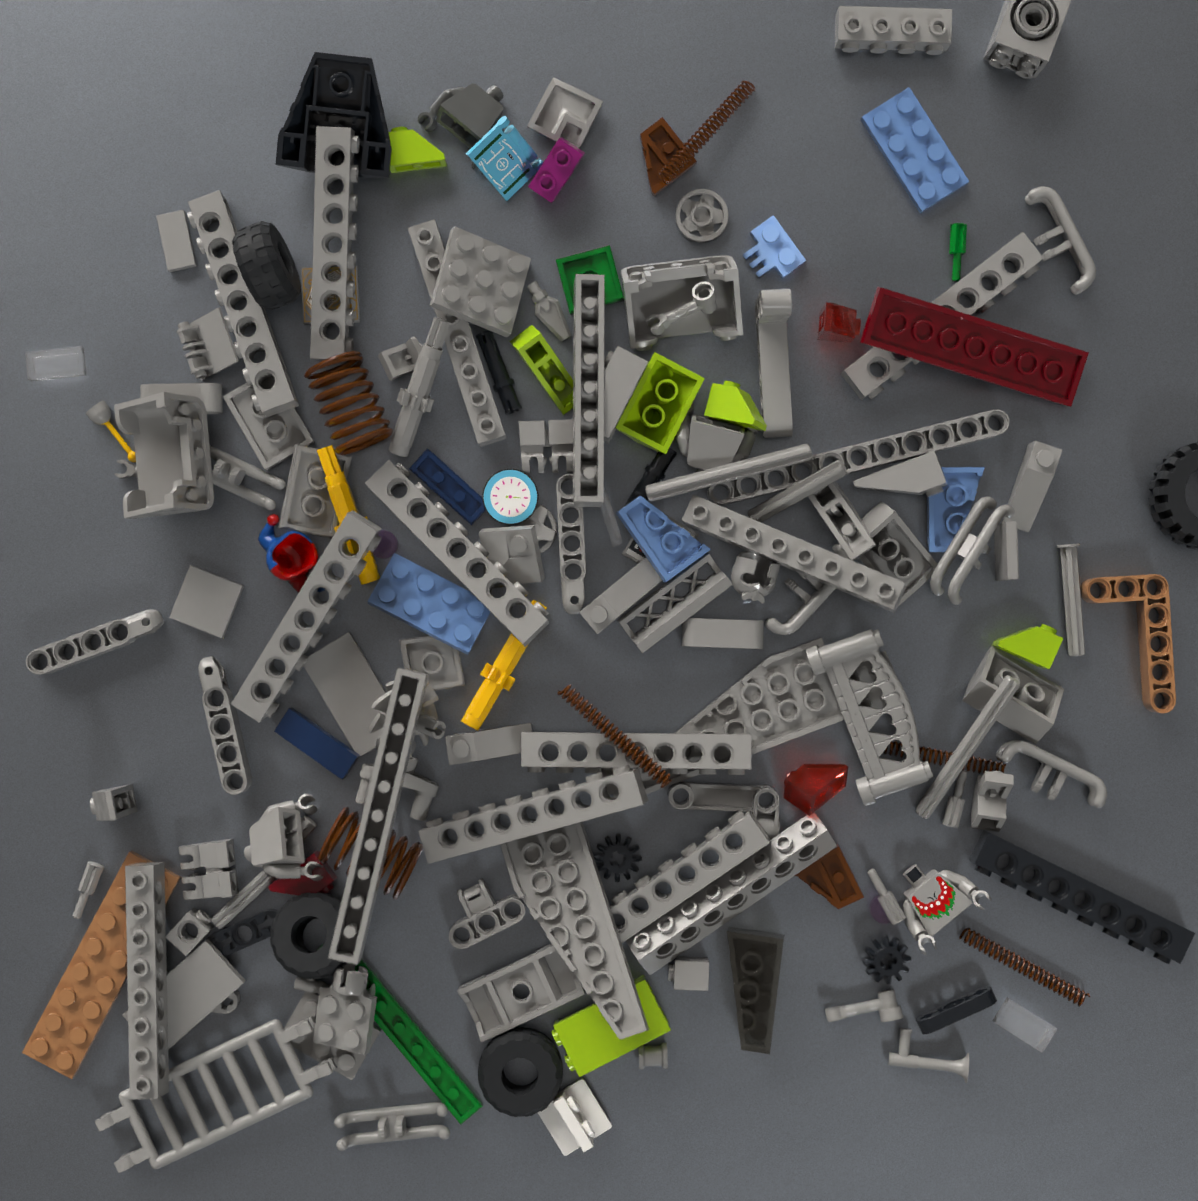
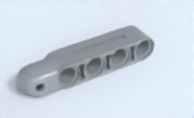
M565 474L559 478L556 485L563 607L568 614L573 615L580 614L579 612L585 601L584 578L586 577L584 517L583 507H573V494L566 495L561 490V486L565 481H573V474ZM568 508H574L579 513V518L574 523H567L563 520V513ZM570 536H575L580 540V547L573 552L566 550L564 547V541ZM571 564L578 565L582 570L581 576L576 580L568 579L565 574L566 568ZM572 597H578L579 602L577 604H572Z
M155 609L144 610L37 648L28 654L26 666L33 674H50L133 643L137 638L156 632L164 623L162 615ZM122 624L128 629V635L124 640H121L117 635V629ZM95 634L101 638V646L97 650L91 646L90 642ZM68 644L72 645L75 651L74 656L70 660L64 654V649ZM42 654L48 659V664L44 669L38 665V658Z
M214 656L201 659L198 666L203 691L202 702L222 787L227 793L237 795L250 788L252 775L237 710L231 705L234 697L228 688L224 668ZM216 690L220 691L224 696L221 706L215 705L212 701V695ZM221 718L227 719L230 723V730L226 734L222 733L218 728ZM227 746H232L236 749L237 756L234 761H230L225 757L224 751ZM234 773L239 774L243 778L241 788H235L231 783V777Z

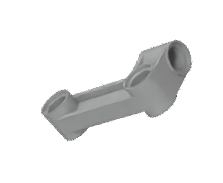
M681 781L670 785L668 788L669 802L676 809L742 812L750 810L770 840L779 834V796L769 785ZM679 788L688 791V798L683 802L673 799V793ZM764 792H769L773 795L772 802L766 806L760 805L758 803L759 796Z

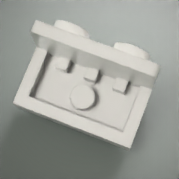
M584 1078L558 1092L554 1101L546 1109L538 1112L564 1156L580 1147L583 1152H586L593 1147L594 1138L612 1127V1123Z

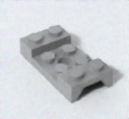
M552 943L486 976L482 975L459 986L457 990L475 1022L481 1043L585 995V990L581 986L582 983L575 973L569 969ZM518 984H525L529 988L530 994L524 999H519L513 993L514 987Z

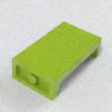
M645 974L634 979V984L649 1027L648 1031L619 1039L599 1011L600 1009L596 1003L562 1020L557 1019L554 1021V1030L551 1033L557 1045L564 1046L567 1052L564 1058L571 1072L576 1070L578 1076L581 1077L671 1031L670 1024Z

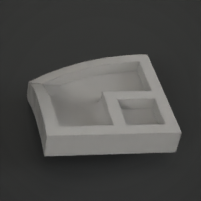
M553 78L527 128L554 142L563 137L580 149L603 101Z
M535 525L483 528L479 532L481 545L489 553L486 558L493 565L499 562L509 573L506 578L513 585L516 582L519 584L542 582L545 579ZM483 565V572L485 575L486 567ZM499 584L494 586L492 589L504 587V585Z

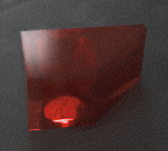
M826 302L819 313L817 340L851 343L855 335L860 333L861 319L856 318L857 310Z
M803 764L796 771H791L784 780V799L810 816L846 787L849 767L845 764Z

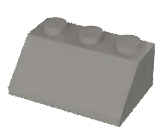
M991 646L968 683L962 701L982 712L1007 675L1015 678L1020 684L1019 688L996 722L1001 723L1021 737L1036 744L1054 725L1064 688Z

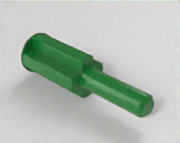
M964 223L950 224L949 254L953 255V282L961 280L962 255L966 253L967 224Z

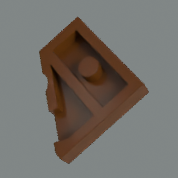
M663 117L640 134L651 194L653 196H656L669 186L661 181L658 173L659 170H662V167L666 166V163L673 158V155L677 154V151L684 146L683 142ZM691 157V161H687L688 165H684V169H680L681 172L677 173V177H673V181L668 180L663 172H661V176L666 182L669 181L671 184L696 165L697 160Z

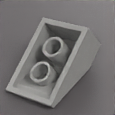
M617 346L615 352L609 351L604 359V442L609 444L616 431L615 427L648 365V361Z
M880 501L861 518L876 546L856 560L861 565L906 584V589L898 605L900 606L931 578L938 564L898 514Z

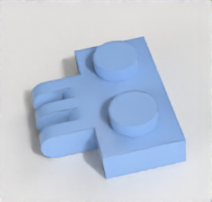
M774 215L750 232L757 245L745 252L743 257L747 260L756 254L758 258L749 264L752 269L761 263L764 265L756 273L758 278H761L775 268L783 279L806 262V259Z

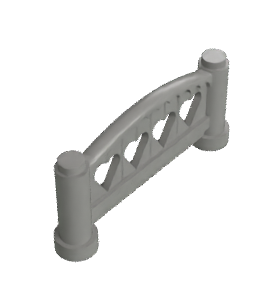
M870 629L818 648L816 645L806 649L807 657L815 676L827 672L866 776L856 779V784L865 807L876 803L878 798L927 782L929 778L934 777L929 762H922L920 760L919 739L914 714L902 684L879 651V647L883 646L884 643L878 629L874 631ZM863 661L872 663L871 671L877 676L873 683L849 678ZM873 687H879L882 690L881 698L887 703L883 709L859 704ZM887 713L892 716L891 724L896 727V733L894 735H885L872 732L870 729L882 714ZM899 740L902 743L901 750L906 753V759L899 762L881 758L880 755L891 741Z

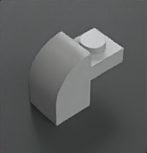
M985 771L983 776L978 775L971 806V828L995 832L1001 830L1006 820V798L1014 785V775L1004 774L1001 771Z

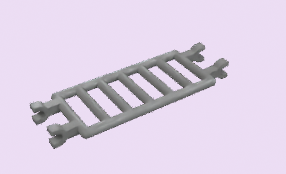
M313 1016L285 1030L282 1023L274 1019L170 1068L169 1082H173L197 1132L198 1138L184 1144L163 1098L150 1099L173 1147V1150L160 1156L133 1099H130V1088L122 1091L119 1094L122 1107L100 1116V1119L95 1121L99 1132L128 1118L142 1146L135 1151L121 1156L120 1160L114 1163L118 1173L147 1159L153 1169H159L310 1098L313 1095V1088L310 1082L333 1073V1070L337 1068L333 1058L330 1057L304 1071L292 1047L291 1040L313 1031V1028H315ZM271 1033L274 1034L300 1090L287 1096L284 1095L258 1040ZM248 1045L274 1099V1102L262 1108L259 1107L233 1051ZM220 1057H223L249 1114L234 1120L208 1063ZM195 1069L198 1070L224 1126L209 1132L183 1077L184 1074Z

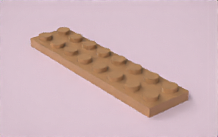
M130 851L126 856L22 1051L23 1054L70 1079L76 1076L127 980L125 866L140 862H152L134 851ZM166 868L165 907L181 879V876Z

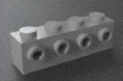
M839 6L835 16V48L842 49L843 52L847 53L857 52L859 49H870L872 53L898 50L900 54L926 51L929 55H939L943 51L946 52L951 44L952 9Z

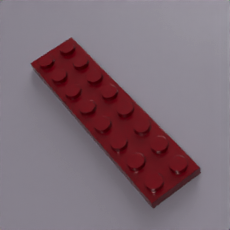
M877 287L860 343L1068 407H1072L1089 352L882 287Z

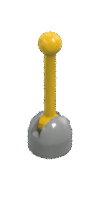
M103 400L86 412L89 419L97 425H106L127 452L128 460L136 462L135 451L131 450L109 421L111 410L107 403Z

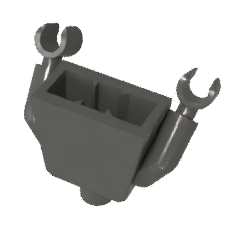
M470 84L466 88L457 87L444 90L430 106L431 111L429 113L422 112L419 114L418 123L422 124L425 119L430 118L429 125L425 127L427 132L435 130L438 122L471 149L501 118L504 108L499 102L503 99V92L495 85H491L484 91L477 84ZM472 162V168L474 170L476 165Z

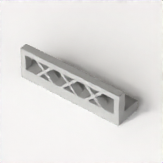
M706 553L617 621L638 649L644 653L733 584L720 570L709 553ZM707 562L714 573L705 580L696 579L698 568ZM680 582L690 583L689 592L683 597L674 596L675 586ZM658 599L668 600L665 611L661 614L651 613L655 601ZM636 616L645 617L644 627L633 633L627 623Z

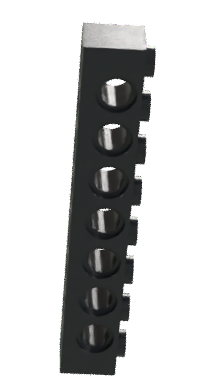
M983 830L969 859L977 864L975 867L976 871L989 877L993 872L1002 877L1001 883L1015 890L1017 885L1028 889L1026 895L1040 902L1044 897L1053 902L1052 908L1064 914L1071 910L1079 914L1077 920L1093 927L1094 922L1104 926L1103 933L1116 939L1122 935L1130 939L1128 945L1142 952L1147 947L1155 951L1153 957L1167 964H1170L1171 960L1181 964L1195 935L1194 932ZM1007 854L1010 859L1007 867L1000 869L997 864L1000 856ZM1033 867L1035 870L1033 879L1025 881L1023 878L1025 869ZM1058 879L1060 881V889L1056 893H1050L1049 884L1053 880ZM1080 892H1084L1086 896L1085 902L1080 906H1076L1075 896ZM1109 904L1111 907L1110 915L1106 918H1101V908ZM1135 917L1137 922L1135 928L1127 931L1126 922L1128 919ZM1156 930H1161L1162 937L1160 941L1153 943L1152 934Z

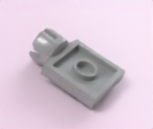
M346 964L343 968L338 967L333 973L332 985L324 984L320 987L313 1038L314 1043L361 1055H366L370 1052L377 997L367 992L368 971L366 968L359 966L358 971H355V964Z

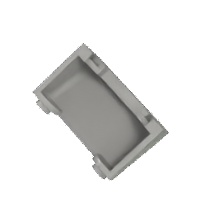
M719 255L637 265L621 270L631 349L636 348L638 351L650 350L658 342V338L713 332L715 336L720 337V340L729 341L736 339V336L743 335L739 274L732 256ZM707 281L714 286L717 308L713 313L704 314L699 310L671 323L662 334L653 336L651 328L659 323L648 326L646 321L648 316L652 314H666L693 301L692 289L699 282Z
M162 392L114 405L118 428L125 434L134 435L139 490L128 491L123 498L124 518L139 519L197 512L211 508L214 502L207 412L203 401L195 396Z

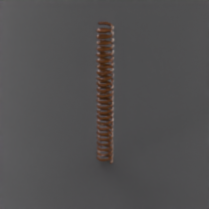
M743 80L734 89V92L727 97V100L720 104V108L718 107L713 112V115L709 116V119L702 124V127L695 131V135H692L691 139H688L684 146L677 151V154L673 155V158L666 163V166L659 170V177L663 183L670 185L669 181L666 182L663 179L661 172H663L668 180L673 181V177H677V173L681 172L680 169H684V165H688L687 161H691V157H695V153H699L698 149L701 150L702 145L706 146L709 138H713V134L717 133L716 130H720V126H724L723 122H727V118L730 119L731 115H734V111H738V107L742 106L741 103H745V99L749 98L748 95H752V92L756 91L755 86L751 82Z
M571 684L562 691H558V695L563 694L562 699L567 698L566 703L571 702L570 707L575 706V711L580 709L579 715L584 713L583 718L589 717L588 722L593 721L592 726L597 725L596 730L601 729V734L606 732L605 738L610 736L609 742L615 739L613 745L620 743L618 749L623 748L622 753L627 752L626 757L632 755L631 761L637 758L635 765L641 762L639 769L646 766L643 771L644 773L649 771L648 776L654 774L652 780H656L659 777L656 784H660L663 781L661 788H664L672 781L669 779L670 773L665 775L666 769L660 772L662 766L656 768L657 762L652 763L653 758L648 759L649 754L643 756L644 750L639 752L640 746L634 749L636 742L629 745L632 739L626 740L627 735L622 736L623 731L617 733L619 727H615L612 730L614 723L607 727L610 719L603 723L606 715L599 718L602 713L601 711L596 713L597 707L592 710L593 704H589L586 707L589 700H585L581 704L584 696L577 700L580 692H577L572 697L576 688L568 692L572 687Z
M897 740L890 743L889 755H892L896 744L895 757H897L900 746L902 748V743L898 744ZM887 746V748L884 750V755L887 754L888 746ZM919 746L920 757L922 750H924L923 762L926 761V755L929 751V764L931 763L934 751L935 758L933 763L936 765L940 753V766L943 763L945 753V764L949 760L950 755L953 754L952 751L948 753L947 750L942 752L941 749L937 751L936 748L931 750L930 747L926 749L925 746L921 748ZM901 750L900 757L903 758L904 751ZM972 756L968 760L967 771H970L972 760H974L973 773L976 771V764L979 760V774L981 773L984 761L983 774L987 771L989 762V771H993V766L996 763L995 771H999V766L1001 765V772L1003 773L1006 764H1003L1002 761L998 763L996 760L992 762L991 759L987 761L986 758L981 760L980 757L976 759L975 756Z
M966 928L959 936V939H962L968 930V934L963 941L966 944L973 933V937L968 944L969 947L972 946L975 938L978 936L974 949L978 947L980 940L983 938V942L978 949L979 952L983 950L985 943L988 941V945L983 952L984 955L987 954L990 946L993 944V948L988 954L989 957H992L995 948L998 947L993 957L994 960L998 958L1000 951L1003 949V953L998 960L999 963L1003 961L1005 954L1008 952V956L1003 962L1004 966L1007 965L1010 956L1013 955L1008 965L1009 968L1013 966L1015 959L1018 957V961L1013 967L1014 971L1018 969L1020 962L1023 960V964L1018 970L1019 974L1023 972L1025 964L1028 963L1023 973L1024 977L1027 976L1030 967L1033 965L1028 979L1033 977L1035 970L1038 968L1033 982L1038 980L1040 972L1043 971L1038 981L1039 985L1044 981L1043 987H1047L1050 978L1053 976L1048 990L1053 988L1055 981L1058 979L1053 993L1058 991V996L1062 995L1065 986L1068 985L1063 998L1068 996V1001L1073 999V1004H1076L1079 1000L1078 1007L1082 1006L1086 996L1090 997L1089 993L1085 994V991H1080L1079 987L1075 988L1069 982L1065 983L1064 979L1060 980V977H1055V974L1050 975L1049 971L1045 972L1044 968L1040 969V966H1035V963L1030 964L1029 960L1025 961V958H1020V955H1015V952L1011 953L1009 949L1006 950L1000 944H995V941L991 942L989 938L986 939L980 933L976 934L975 930L971 931L970 928Z

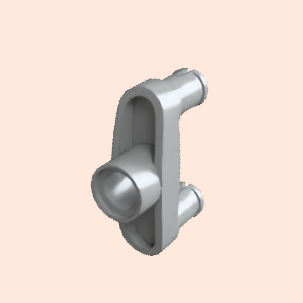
M411 756L409 757L403 787L413 789L416 792L410 817L426 821L432 798L436 797L439 785L415 773L418 759ZM362 764L359 775L362 778L355 800L360 804L365 805L374 764Z

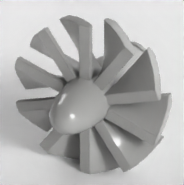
M394 681L388 682L385 685L387 693L373 702L371 708L379 710V713L368 727L369 733H373L384 726ZM427 682L415 735L420 736L424 746L428 744L429 736L434 739H440L445 734V731L438 729L437 726L443 729L446 728L445 723L438 719L434 702L438 701L439 698L428 685L429 682ZM381 736L377 737L376 740L377 750L379 747ZM415 740L413 741L410 757L416 748Z

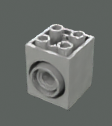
M1005 0L983 59L989 61V64L995 68L1004 69L1006 67L1014 70L1022 78H1036L1049 62L1071 0Z

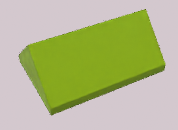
M654 352L615 429L638 444L666 454L705 378Z

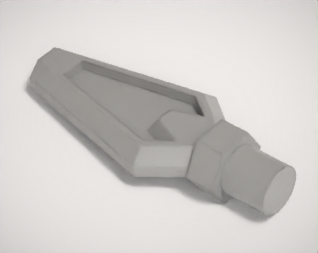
M537 281L528 285L527 288L532 294L531 299L534 304L536 303L535 316L561 342L571 337L572 335L559 301L548 296L546 290H542Z

